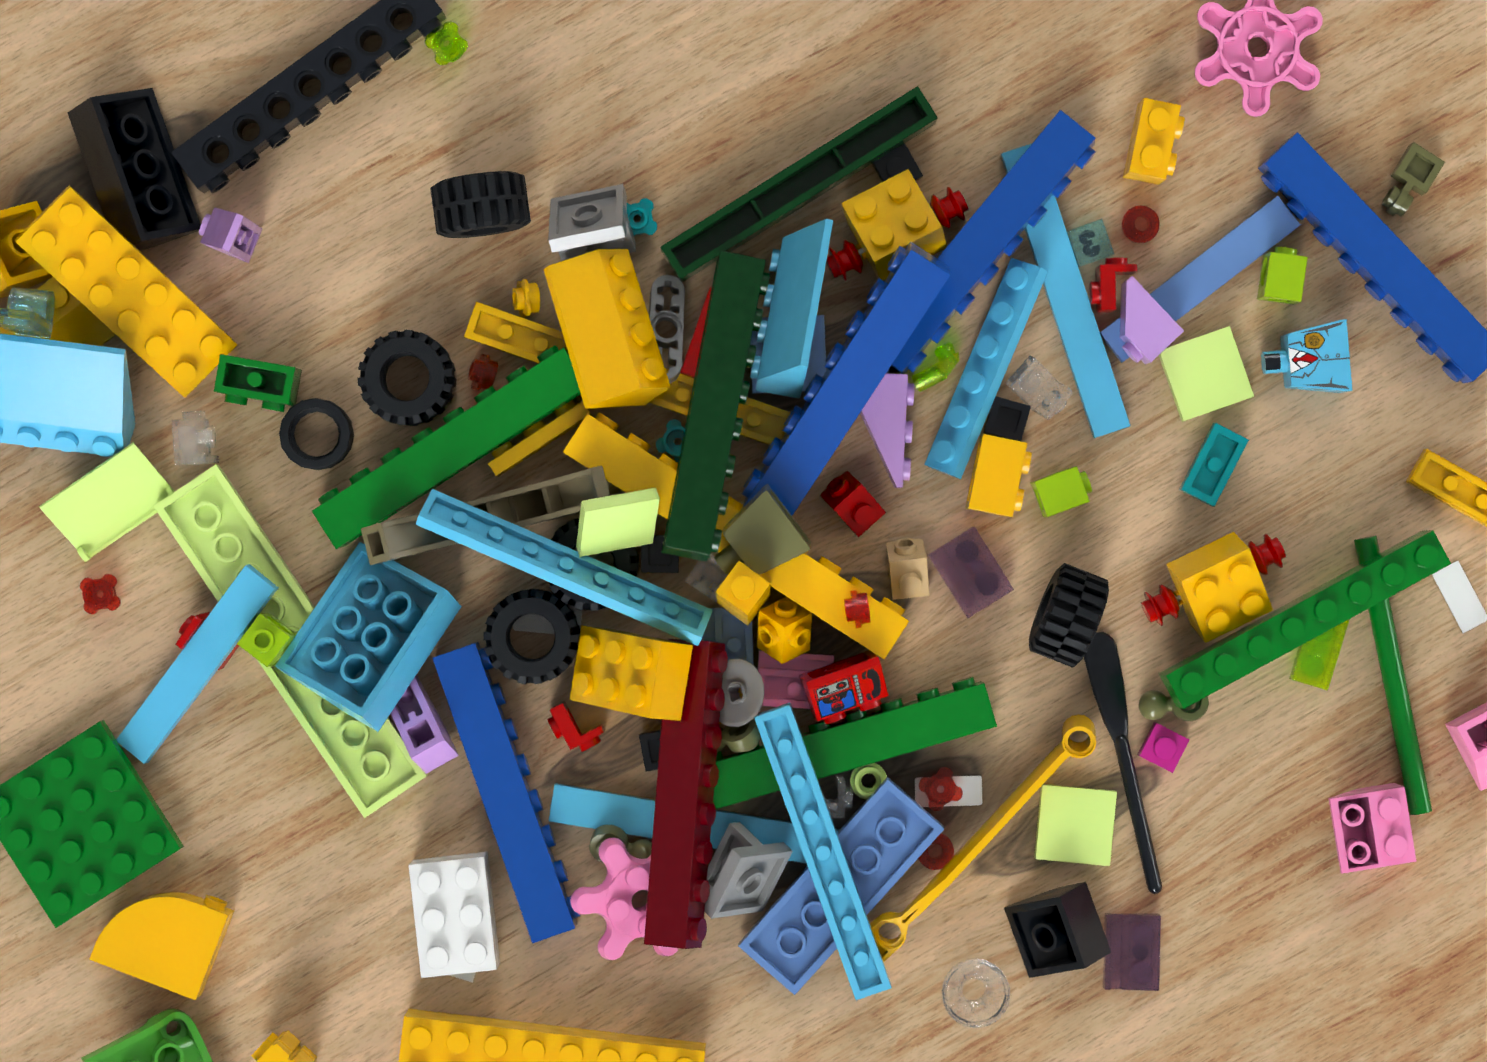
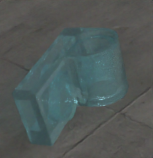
M12 287L8 297L7 309L0 308V327L12 334L51 338L55 310L53 291Z

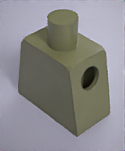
M766 484L726 524L723 529V535L730 545L716 554L714 558L727 575L738 561L745 563L747 567L760 575L811 549V541L771 487Z

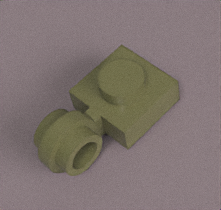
M1415 142L1411 143L1391 174V177L1403 185L1400 189L1393 186L1386 194L1382 205L1386 207V212L1392 216L1395 214L1403 216L1414 197L1409 195L1411 189L1421 196L1426 194L1445 161Z

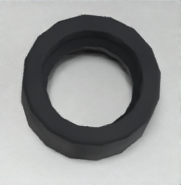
M313 398L302 400L288 410L281 421L279 436L281 447L290 460L300 467L322 470L332 468L345 459L352 448L354 432L352 421L342 408L331 401ZM314 412L325 413L333 418L339 432L338 442L334 449L326 455L318 457L307 455L301 451L295 440V429L300 419Z

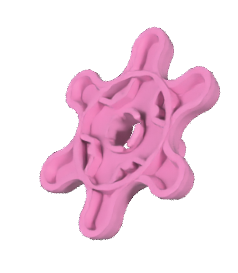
M1247 0L1244 8L1236 12L1228 11L1215 2L1205 3L1199 8L1197 13L1199 25L1212 32L1217 38L1218 43L1214 55L1201 60L1195 68L1194 74L1199 84L1210 87L1224 79L1237 81L1243 89L1242 108L1245 113L1253 117L1262 116L1268 111L1270 107V90L1278 82H1290L1302 91L1312 90L1318 85L1320 81L1318 68L1304 60L1299 49L1301 41L1306 36L1316 33L1322 26L1323 18L1318 9L1307 6L1301 8L1296 13L1284 14L1276 8L1274 0ZM1252 38L1263 39L1267 45L1266 55L1263 57H1252L1248 50V41Z
M608 838L601 843L598 852L600 859L607 868L605 880L596 887H580L576 889L571 895L570 903L573 910L578 914L597 913L603 916L606 921V930L599 939L598 951L604 959L616 960L623 955L625 948L632 940L639 937L644 938L647 904L634 908L631 900L633 895L639 890L648 891L651 855L645 859L636 858L629 854L625 844L620 839ZM653 945L654 950L661 956L674 955L679 949Z

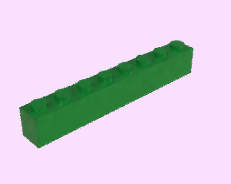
M555 345L544 351L537 357L540 363L530 370H527L525 366L515 370L506 377L508 384L496 391L492 386L474 397L477 402L476 405L466 411L462 407L455 409L442 418L446 424L433 432L431 427L426 428L411 438L414 445L402 452L398 447L380 458L383 465L371 472L367 467L349 478L352 485L341 492H339L338 488H334L318 499L321 505L312 510V513L335 549L345 547L362 536L361 528L384 522L432 489H435L579 396L581 393L567 347L559 350Z
M1420 531L1160 672L1159 676L1176 707L1185 709L1450 565L1451 562L1434 531Z
M974 677L953 682V689L939 693L938 688H932L916 693L918 700L903 704L902 698L882 703L880 705L881 711L867 714L866 711L856 710L847 713L845 721L837 724H825L823 720L808 725L809 732L803 733L802 737L817 779L997 727L985 683L982 681L975 683ZM758 744L751 751L737 752L724 757L721 751L717 753L716 766L719 770V779L714 787L713 804L716 809L780 791L764 745L759 746Z

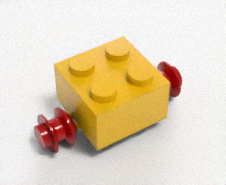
M907 169L842 202L841 205L847 224L855 236L858 245L855 247L853 243L843 240L842 250L836 252L829 247L830 256L827 257L826 263L833 277L841 276L844 281H847V272L852 269L861 274L863 269L862 259L867 258L877 277L885 280L891 272L888 270L889 266L887 265L899 246L906 249L910 241L931 255L944 250L947 244L942 226L949 229L950 219L956 216L965 221L964 212L969 210L963 195L959 190L953 193L951 188L947 187V196L939 199L933 194L931 195L929 205L911 172Z
M1233 531L1167 563L1166 566L1176 590L1172 592L1170 588L1161 584L1159 585V594L1155 596L1144 592L1146 600L1141 602V606L1150 623L1157 621L1160 626H1163V617L1170 614L1177 619L1180 610L1179 605H1183L1190 625L1207 643L1273 611L1259 573L1265 576L1268 575V566L1273 563L1279 568L1283 567L1282 559L1286 558V554L1282 544L1277 537L1271 539L1267 534H1264L1263 544L1257 546L1250 541L1247 546Z

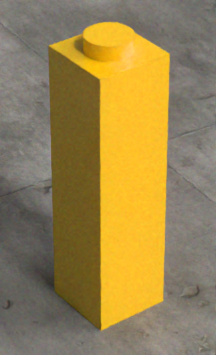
M738 561L717 589V603L749 626L770 597L771 583Z

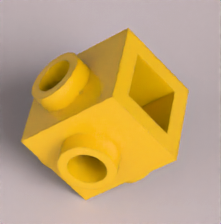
M788 597L760 609L758 612L757 648L781 664L810 651L812 613Z

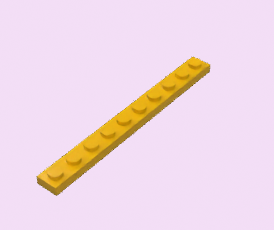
M477 301L464 334V338L537 364L540 363L537 357L555 345L559 350L566 347L561 331ZM680 374L674 382L670 383L671 387L649 403L687 416L694 378ZM747 397L745 405L739 404L736 418L743 419L740 435L770 445L775 437L781 440L785 435V432L782 430L791 412Z

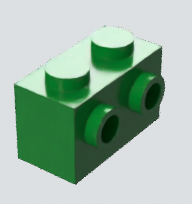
M220 354L214 392L225 394L224 402L247 406L248 399L263 401V409L284 412L285 405L294 406L296 404L302 370L291 366Z

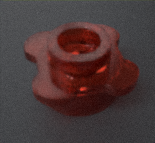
M482 353L479 360L474 359L468 373V380L472 381L471 389L479 391L481 388L488 389L492 387L498 370V362L491 360L490 355Z
M105 574L102 578L94 580L87 577L81 581L80 589L83 591L82 596L85 602L83 607L87 613L96 614L100 609L108 608L113 611L119 608L121 599L116 595L115 586L117 579L114 575ZM99 590L103 591L104 593L103 597L101 598L97 596V592Z
M941 767L938 773L933 774L929 778L923 777L919 781V789L926 793L929 799L928 805L933 811H941L945 804L950 801H959L963 795L962 789L956 786L952 779V770L947 767ZM938 786L944 787L942 793L937 791Z

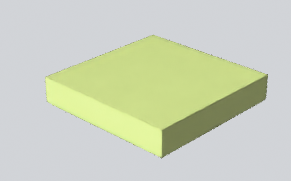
M1230 326L1168 347L1159 354L1182 422L1254 397Z
M650 488L581 501L576 542L579 557L653 544L660 501L657 489Z
M1043 784L1040 790L1034 858L1038 860L1110 866L1117 791Z

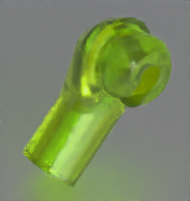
M948 342L935 349L934 353L939 362L912 375L913 383L919 392L944 381L958 364L959 352H955L952 343Z

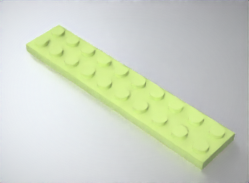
M215 464L153 506L218 602L245 565L250 564L279 587L260 613L268 612L292 632L298 633L315 607L218 464ZM258 661L364 818L428 776L411 759L398 729L389 716L379 732L291 678L275 665L266 667Z

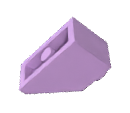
M1131 276L1121 284L1120 338L1125 342L1122 346L1125 353L1136 363L1142 360L1146 365L1163 352L1184 330L1140 283Z

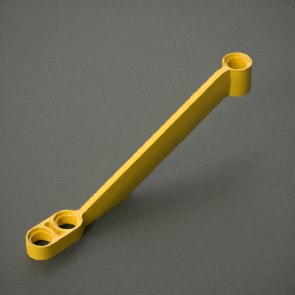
M1080 714L1067 718L1062 726V741L1055 746L902 912L882 913L870 923L883 962L903 945L906 940L909 924L959 876L1069 756L1085 758L1092 754L1096 747V730L1090 718ZM1079 730L1089 735L1083 742H1075L1069 737L1071 733ZM885 923H894L900 928L901 933L895 939H887L881 935L879 928Z

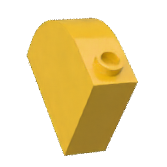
M166 892L142 898L110 920L99 935L89 960L196 1000L204 991L234 910L226 907V901L211 895H206L205 899L187 893Z

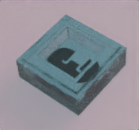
M1102 219L1067 231L1078 267L1114 255Z

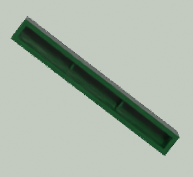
M917 86L660 247L661 252L678 279L684 282L716 262L721 250L732 252L868 167L874 161L935 125L938 117Z
M722 250L718 256L661 553L707 561L711 552H718L722 530L716 529L718 514L725 515L729 497L728 492H723L725 477L732 478L736 460L735 455H730L732 440H739L743 419L736 418L739 404L745 405L750 382L743 381L745 368H752L756 353V345H751L750 341L752 331L759 332L763 309L757 308L759 294L766 295L770 273L764 272L766 261L764 259Z

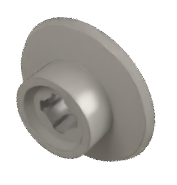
M743 659L728 660L726 671L723 673L722 689L725 694L723 709L720 711L719 722L726 726L739 727L750 722L760 711L764 700V683L760 673L750 662ZM739 688H741L743 694L742 698H740L738 693Z

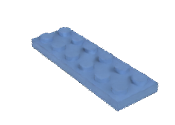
M888 777L837 832L866 915L944 830V826ZM808 866L738 944V947L794 995L837 949Z

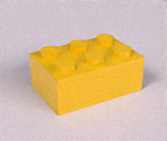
M581 625L569 700L646 718L681 721L693 645L615 629Z

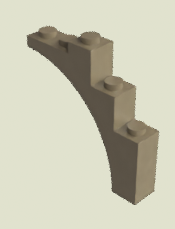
M601 465L464 503L520 527H525L579 513L581 501L610 496L609 484ZM419 514L361 528L370 565L437 550L459 543L415 525Z

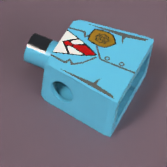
M1347 319L1282 335L1280 337L1281 350L1261 353L1263 374L1283 373L1285 388L1333 393L1353 391Z

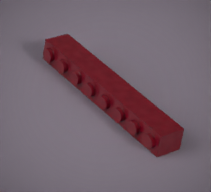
M668 639L669 641L693 645L682 639ZM700 641L698 646L693 645L681 721L662 719L644 936L645 945L681 949L702 948V941L706 936L707 923L704 919L705 902L708 900L710 893L707 872L708 864L713 855L710 834L711 826L716 817L713 796L714 787L719 779L716 757L717 749L720 747L722 740L719 719L720 711L723 709L725 702L722 681L723 673L726 671L728 664L725 643Z

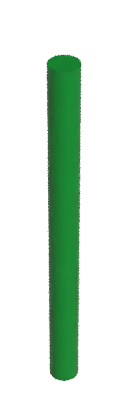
M1377 536L1354 540L1359 564L1380 554ZM1387 598L1369 608L1368 612L1410 815H1419L1431 812L1432 806L1390 600Z

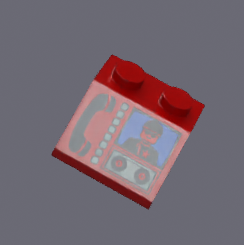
M870 650L799 675L814 719L817 722L824 720L825 724L834 723L846 718L845 711L859 707L860 711H867L882 704L880 699L889 696L879 657Z

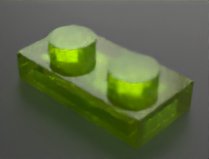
M1349 620L1299 646L1289 679L1328 691Z

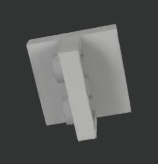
M620 184L552 198L550 201L548 234L552 253L559 252L561 261L597 249H628L629 253L636 252V242L627 215V195L624 185Z
M740 822L729 823L708 866L707 880L710 885V894L705 902L704 912L712 919L763 911L793 851L784 842L762 844Z

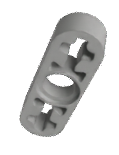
M663 275L658 277L651 287L649 318L661 356L662 348H669L668 363L675 366L670 367L667 373L669 383H672L679 377L682 367L685 288L677 277ZM664 287H671V293L677 294L671 298L670 311H663L664 296L657 294L663 292ZM661 321H670L675 325L677 333L671 338H662L656 333L655 326Z

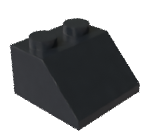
M1086 882L1057 887L1004 907L1029 978L1084 969L1111 953Z

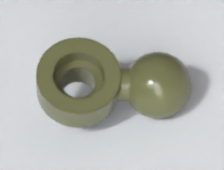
M1151 690L1141 696L1138 705L1140 713L1149 720L1161 719L1167 712L1172 711L1177 718L1183 721H1195L1206 713L1209 699L1207 696L1196 702L1194 709L1187 710L1176 707L1171 696L1166 697L1159 691Z
M753 718L747 724L739 727L725 726L724 729L720 727L722 740L717 753L724 748L725 744L733 752H748L754 749L761 739L755 719Z
M602 825L596 828L589 845L592 856L602 863L604 862L598 854L599 847L608 838L620 839L625 844L629 854L639 859L648 858L651 855L652 842L646 839L630 843L625 831L615 825Z

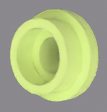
M876 763L855 768L852 771L850 785L857 796L867 800L887 778V775L880 765ZM865 774H873L875 776L876 782L872 787L862 785L861 780Z

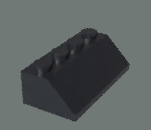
M153 88L90 97L68 112L104 218L139 251L199 231L201 224L181 167L171 153L174 148Z

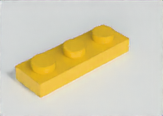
M571 400L554 412L558 418L544 425L542 421H539L525 430L523 434L526 439L513 446L509 441L493 451L491 454L495 459L489 462L488 465L494 474L500 477L579 425L587 413L592 416L589 409H585L583 401L576 405Z

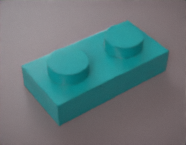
M1213 423L1179 490L1215 507L1249 440L1217 423Z

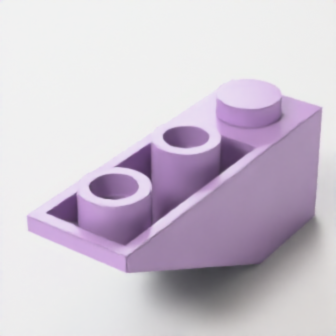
M886 373L860 414L894 488H903V481L910 480L911 459L904 458L905 443L912 442L913 422L906 421L907 406H913L914 383H908V374Z

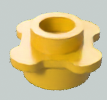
M527 279L517 281V287L512 290L514 310H519V315L522 318L530 316L531 313H537L540 310L539 287L536 282L528 283Z

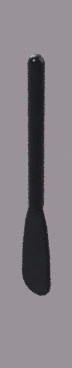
M1096 632L1084 656V661L1103 722L1114 742L1147 888L1152 894H1158L1162 890V882L1128 740V712L1118 650L1114 639L1109 634Z

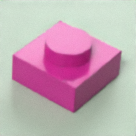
M1154 722L1137 755L1173 773L1189 739Z

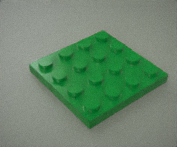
M104 720L99 721L0 785V841L55 928L184 847Z

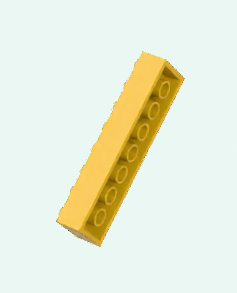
M408 1009L403 1019L399 1062H704L706 1043Z

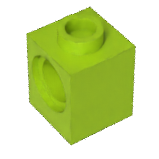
M1275 247L1274 252L1263 255L1257 300L1292 305L1301 302L1308 257L1298 256L1297 249L1288 247Z
M1077 466L1030 482L1043 517H1049L1090 502L1087 495L1092 492L1090 481L1085 471L1079 473Z
M268 612L260 613L238 641L237 645L263 665L269 667L275 665L296 634Z

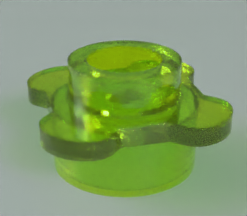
M452 21L444 23L441 30L436 33H429L425 38V45L433 50L435 61L439 65H447L449 62L458 60L468 48L467 41L458 34L457 24ZM448 40L449 45L444 46V42Z

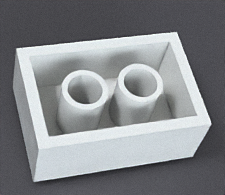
M488 852L413 860L409 864L421 978L497 970L500 958Z

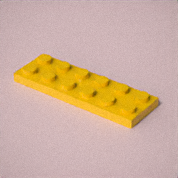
M70 185L15 239V242L184 398L219 364L220 354L228 355L238 345L232 337Z

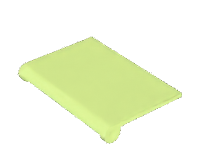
M132 442L47 500L39 508L77 549L82 560L87 562L91 557L156 514L157 511L153 506L175 491L135 443Z

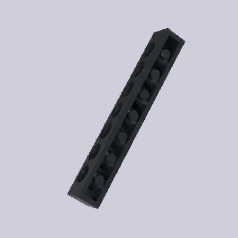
M380 0L171 152L198 190L204 194L209 190L211 193L217 192L229 183L230 179L228 176L240 168L242 171H245L255 165L260 160L258 154L269 146L275 149L284 144L291 137L289 134L291 130L300 124L305 127L321 116L320 109L330 102L336 105L346 99L352 93L350 88L360 80L366 83L375 78L382 71L380 66L389 59L393 58L396 61L408 54L413 48L411 43L421 36L427 39L437 33L443 27L441 22L446 19L445 14L435 0ZM408 13L412 15L413 21L409 28L405 30L394 28V20L399 14ZM371 35L382 37V45L375 52H367L363 48L364 41ZM341 57L350 58L352 65L347 73L341 75L334 73L333 65L337 59ZM310 79H318L321 82V89L318 94L312 97L305 96L303 94L304 84ZM280 101L289 102V114L282 119L274 118L272 111L275 104ZM250 123H257L260 127L258 137L252 141H245L242 137L244 127ZM219 145H227L229 148L228 158L222 163H214L212 160L213 150Z

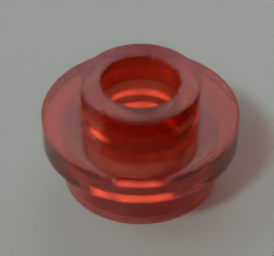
M1140 205L1132 207L1125 213L1121 226L1127 239L1134 243H1146L1157 235L1160 222L1153 209ZM1142 217L1147 221L1148 226L1146 230L1140 231L1135 227L1136 218Z
M851 590V598L844 599L845 615L847 622L854 621L855 629L862 628L861 624L871 623L868 597L866 592L857 594L856 590Z
M942 833L931 843V845L939 844L941 846V854L938 857H931L928 854L927 848L918 858L920 863L928 869H942L954 856V847L951 840Z

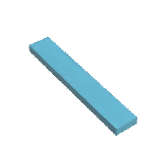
M245 565L118 736L117 742L143 764L148 763L279 587L252 565Z

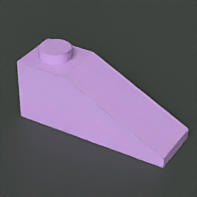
M214 207L212 214H206L201 223L199 235L203 237L200 243L249 263L262 228L238 213Z
M416 674L390 714L411 759L427 774L459 755L443 721Z

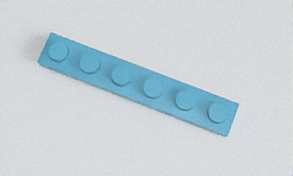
M1014 258L1010 259L924 465L958 479L962 478L1048 273L1042 267Z

